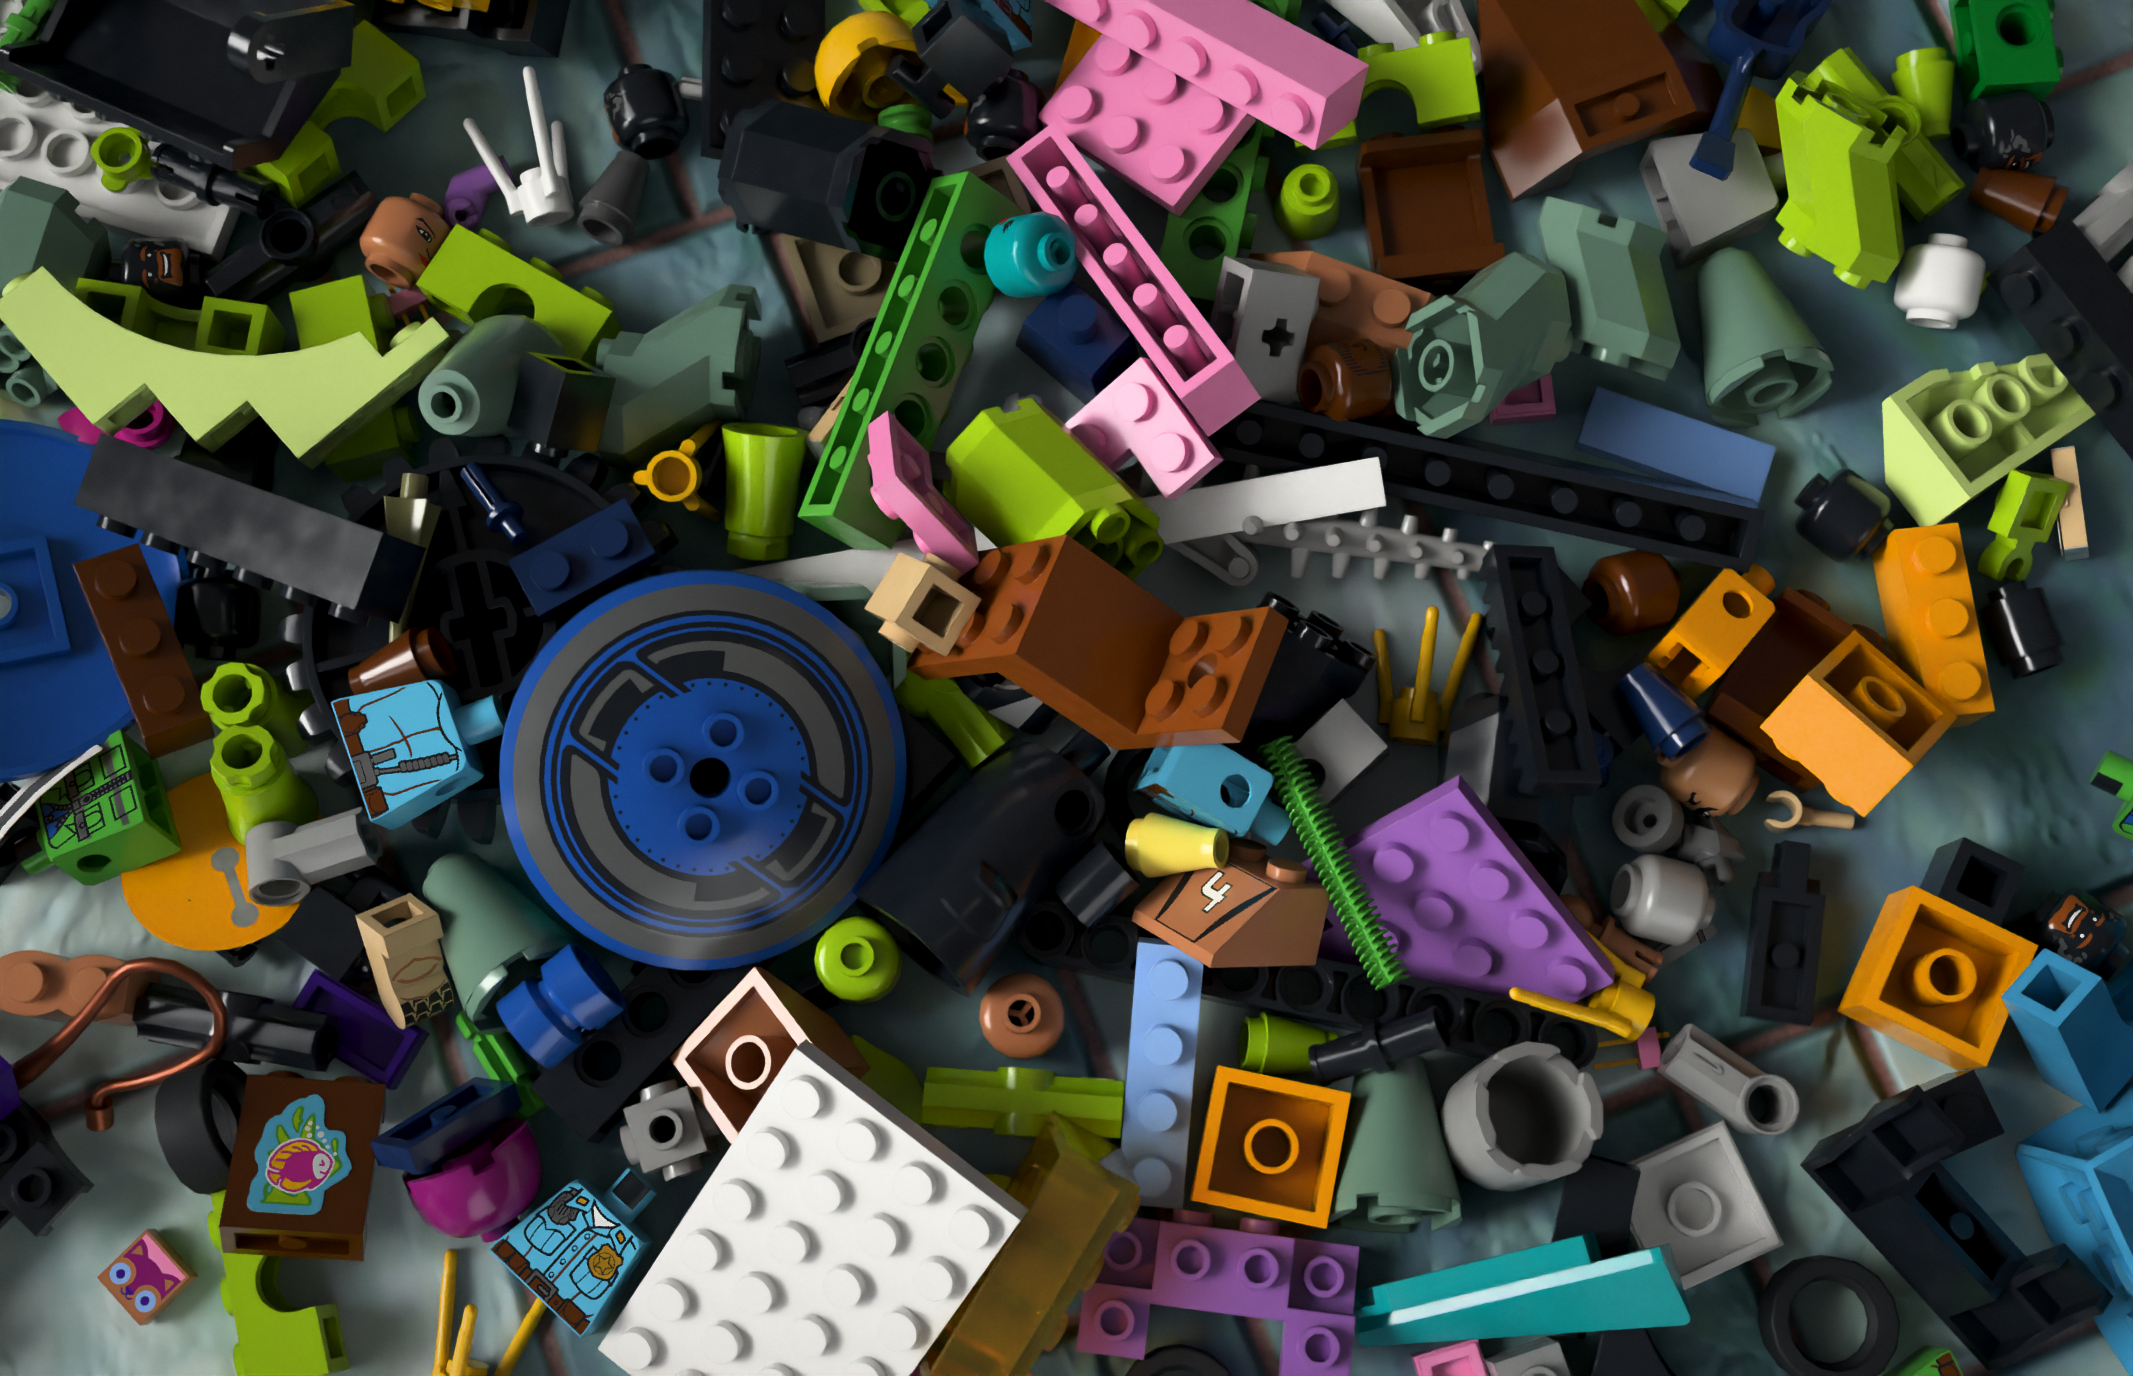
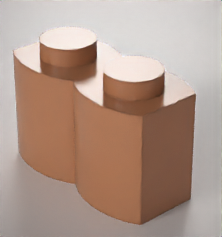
M37 950L9 953L0 957V1009L20 1016L51 1021H70L91 999L108 975L127 960L105 955H85L70 958ZM156 971L137 972L124 979L93 1022L118 1026L136 1025L132 1018L137 998L144 994L150 983H160L161 973Z

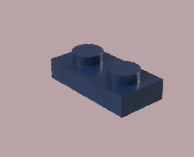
M623 498L508 560V563L535 613L544 623L660 559L626 498Z
M474 1077L370 1141L378 1166L408 1171L414 1175L428 1173L444 1165L449 1159L448 1154L467 1141L478 1140L497 1131L501 1126L500 1120L521 1108L522 1103L515 1083Z

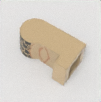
M408 893L355 916L380 998L388 1015L398 1028L406 1029L453 1007L452 989L443 970L445 964L438 939L444 937L437 912L411 893ZM395 918L406 919V921L390 928L384 926L388 921Z

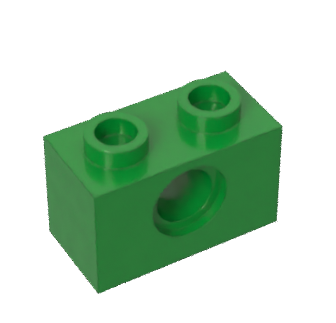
M1949 0L1948 4L1964 110L1968 103L1978 97L2016 90L2029 91L2039 101H2043L2060 82L2064 70V58L2061 49L2055 47L2051 25L2055 13L2054 0ZM2002 35L2011 38L2017 46L2007 42Z

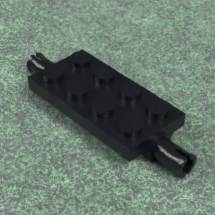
M703 0L701 157L721 160L728 127L733 124L735 115L746 107L755 108L767 98L825 112V106L820 99L816 87L814 71L815 59L820 44L825 38V0ZM736 219V228L741 232L747 233L749 231V224L739 222ZM752 225V234L772 232V230Z

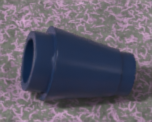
M1644 662L1635 667L1617 685L1624 694L1626 702L1654 753L1662 751L1670 762L1692 751L1713 730L1704 719L1708 712L1663 674L1656 671L1649 662Z

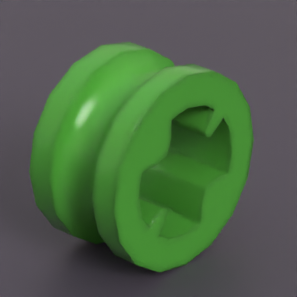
M903 104L888 107L879 113V126L893 128L928 139L933 146V133L928 130L932 125V113L925 107Z

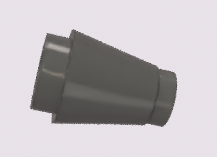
M622 150L617 152L614 160L610 162L601 176L578 203L580 215L577 223L580 229L589 237L607 245H620L625 237L631 236L635 232L647 176L650 172V165L644 158L630 151Z

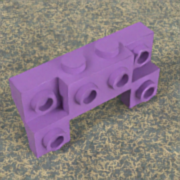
M1174 1209L1173 1222L1093 1212L1076 1351L1144 1360L1150 1304L1283 1321L1278 1376H1350L1355 1327L1353 1309L1359 1246L1279 1236L1280 1222L1240 1217L1239 1230L1213 1227L1214 1214Z

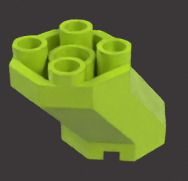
M1796 70L1788 78L1775 99L1789 196L1775 219L1784 228L1778 240L1787 249L1800 256L1810 258L1815 253L1834 264V274L1855 288L1866 290L1872 280L1886 283L1905 253L1893 154L1907 132L1897 125L1891 135H1889L1881 128L1888 116L1878 107L1836 83L1824 79L1820 81L1815 90L1803 86L1809 74Z
M1032 397L1015 401L1021 409L1004 413L999 406L982 410L947 448L945 464L952 473L951 482L944 478L943 493L953 506L997 548L1069 535L1132 581L1162 554L1164 540L1158 534L1160 517L1133 489L1077 438L1059 417Z

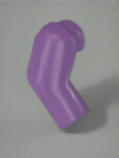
M503 155L498 157L513 184H516ZM485 163L458 174L451 179L442 205L444 210L442 218L451 230L456 223L470 231L475 229L481 221L489 195L501 190Z

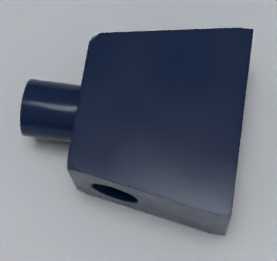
M1073 281L1059 293L1048 295L1023 322L1016 340V346L1085 405L1139 359L1134 335ZM1110 364L1113 365L1115 368L1108 375L1104 376Z

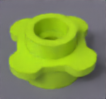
M130 126L127 128L114 127L106 130L91 146L90 154L104 173L101 183L112 193H121L127 188L128 184L142 178L153 180L150 166L162 167L161 163L151 160L152 153L148 145L149 140L141 136V131ZM131 155L129 162L121 163L125 156Z

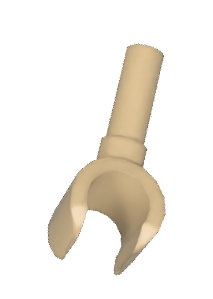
M1775 791L1769 794L1765 800L1768 803L1785 804L1791 810L1792 818L1787 822L1771 819L1764 821V826L1775 834L1787 833L1796 824L1851 830L1854 826L1853 814L1813 809V807L1802 806L1798 797L1789 791Z

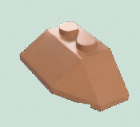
M1314 251L1251 253L1248 258L1289 264L1320 278L1318 287L1319 307L1315 318L1310 322L1304 349L1305 360L1309 352L1321 343L1352 338H1367L1379 345L1387 358L1392 361L1396 349H1407L1414 333L1404 331L1411 314L1437 300L1429 292ZM1394 389L1386 409L1375 418L1388 420L1400 416L1396 412Z

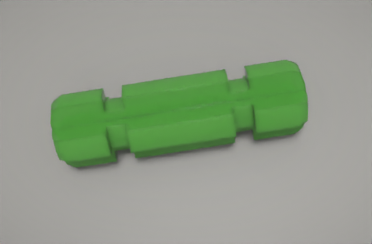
M464 1010L458 1013L455 1017V1023L466 1040L470 1039V1041L473 1040L475 1042L472 1050L490 1079L515 1083L522 1107L512 1113L514 1117L525 1121L544 1110L548 1104L530 1087L534 1080L531 1081L529 1076L533 1072L509 1034L506 1032L496 1035H483L468 1021Z

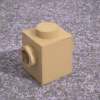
M899 552L864 609L884 621L878 633L904 650L913 653L917 645L920 644L947 657L982 599L958 584L957 581L962 573L939 557L928 552L923 561Z

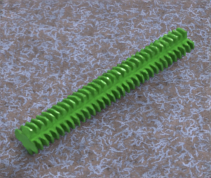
M1286 735L1271 743L1260 746L1257 749V753H1261V761L1265 760L1264 768H1268V772L1275 777L1273 781L1276 782L1274 788L1275 790L1280 789L1278 796L1283 797V805L1287 804L1286 812L1291 811L1289 818L1294 819L1293 827L1298 826L1296 833L1301 834V842L1305 841L1304 849L1310 848L1307 855L1308 857L1313 856L1311 858L1312 864L1317 863L1315 871H1320L1319 879L1324 878L1322 886H1328L1326 894L1332 893L1329 900L1330 902L1335 901L1333 904L1334 909L1339 908L1337 916H1343L1341 924H1347L1344 928L1345 932L1351 931L1348 939H1354L1352 947L1358 946L1355 953L1356 955L1362 954L1359 961L1360 963L1366 962L1363 969L1369 970L1367 973L1368 978L1373 977L1371 985H1377L1376 991L1408 978L1410 975H1402L1403 972L1408 970V967H1398V965L1405 962L1404 959L1396 961L1394 959L1401 954L1400 951L1391 952V949L1397 945L1387 944L1393 937L1384 938L1383 936L1389 929L1380 930L1379 928L1385 924V921L1376 922L1375 920L1382 916L1381 913L1372 914V911L1378 907L1368 906L1374 899L1364 898L1370 891L1361 892L1360 890L1366 886V883L1357 884V881L1363 878L1362 875L1353 876L1355 872L1359 871V868H1349V866L1356 863L1355 860L1348 862L1345 860L1352 854H1342V851L1347 849L1348 846H1338L1339 843L1344 841V838H1334V836L1341 833L1340 830L1331 831L1337 824L1327 823V821L1333 819V816L1324 817L1323 815L1330 811L1329 808L1320 809V806L1326 804V802L1316 801L1322 794L1313 795L1312 793L1319 789L1318 786L1309 787V784L1315 782V780L1305 779L1311 772L1302 773L1301 771L1308 767L1307 764L1298 765V762L1304 760V758L1294 757V755L1300 753V750L1291 751L1290 749L1297 745L1296 742L1287 743L1293 736Z

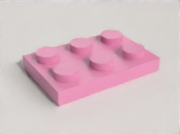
M1103 33L1040 111L1038 116L1044 129L1056 121L1080 153L1178 217L1182 215L1256 121L1255 117Z

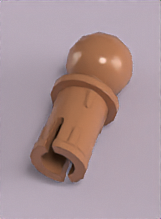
M1572 894L1560 895L1561 901L1585 930H1588L1625 964L1646 974L1641 989H1644L1658 971L1653 965L1659 966L1663 961L1664 954L1659 950L1652 949L1616 927V920L1611 915H1607L1600 924L1594 921L1591 907L1582 897Z

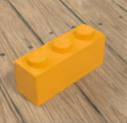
M1957 522L1893 530L1871 553L1888 646L1891 651L1898 655L1895 665L1958 717L1949 728L1968 726L1994 712L1995 707L1959 524Z

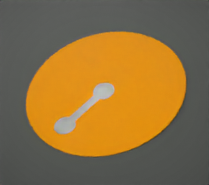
M208 772L193 777L166 792L182 850L135 870L121 873L124 897L135 918L144 928L161 940L178 947L199 951H219L242 947L265 938L282 928L303 900L288 906L268 907L259 905L250 899L246 847L241 845L229 830L226 807L221 792L213 780L212 773ZM319 809L316 821L323 819ZM320 882L311 884V889L314 887L315 884L319 885Z

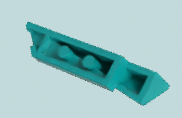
M1595 1232L1356 1290L1353 1316H1355L1354 1330L1357 1340L1366 1347L1687 1325L1692 1318L1670 1243L1602 1259Z

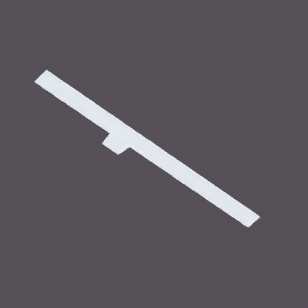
M1379 457L1187 490L1177 500L1166 499L1163 495L1142 498L1160 517L1158 534L1164 540V545L1244 531L1242 524L1245 518L1249 516L1259 517L1263 527L1387 506ZM974 528L978 551L997 548L983 533ZM913 538L896 541L892 550L851 549L732 571L756 575L765 579L862 584L874 593L899 552L923 561L925 555Z

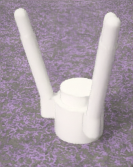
M526 66L523 69V77L540 167L523 172L520 175L522 184L517 189L472 118H466L463 125L505 195L510 215L518 216L524 214L527 226L543 228L571 219L575 214L573 209L575 203L569 185L563 124L557 120L551 124V151L536 73L533 67Z

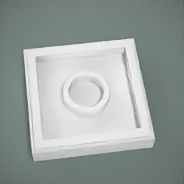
M1724 1120L1716 1121L1626 1162L1627 1164L1638 1166L1641 1171L1633 1204L1629 1237L1636 1251L1670 1243L1684 1290L1784 1245Z

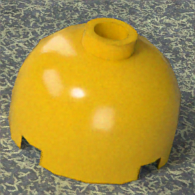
M867 10L849 16L831 29L820 44L814 69L816 87L820 99L829 113L878 125L879 113L888 107L903 104L924 107L885 74L887 65L897 55H902L916 68L923 62L919 59L911 30L914 25L910 21L887 11Z

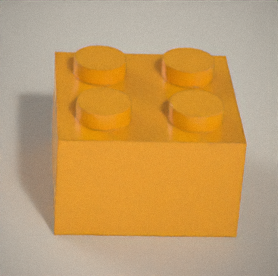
M1854 630L1801 680L1764 721L1760 728L1773 739L1775 746L1782 754L1792 760L1799 761L1821 780L1828 793L1835 800L1843 805L1852 807L1864 818L1917 764L1958 717Z
M1912 885L1888 894L1837 1011L1958 1071L1987 1067L2009 1016L2001 996L2030 965L2038 945Z
M1218 1065L1214 1070L1189 1200L1327 1229L1351 1093Z

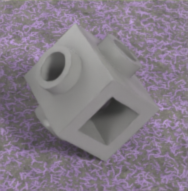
M676 1079L664 1081L640 1090L638 1095L641 1103L623 1109L628 1125L620 1127L622 1145L631 1165L640 1163L643 1173L659 1174L663 1172L665 1181H672L704 1169L701 1158L720 1152L715 1136L721 1134L722 1131L689 1086L679 1089ZM668 1116L674 1121L676 1132L670 1141L662 1143L656 1122L660 1118Z

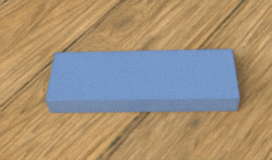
M1598 386L1592 393L1574 446L1576 450L1670 482L1749 498L1758 504L1777 448L1776 446Z

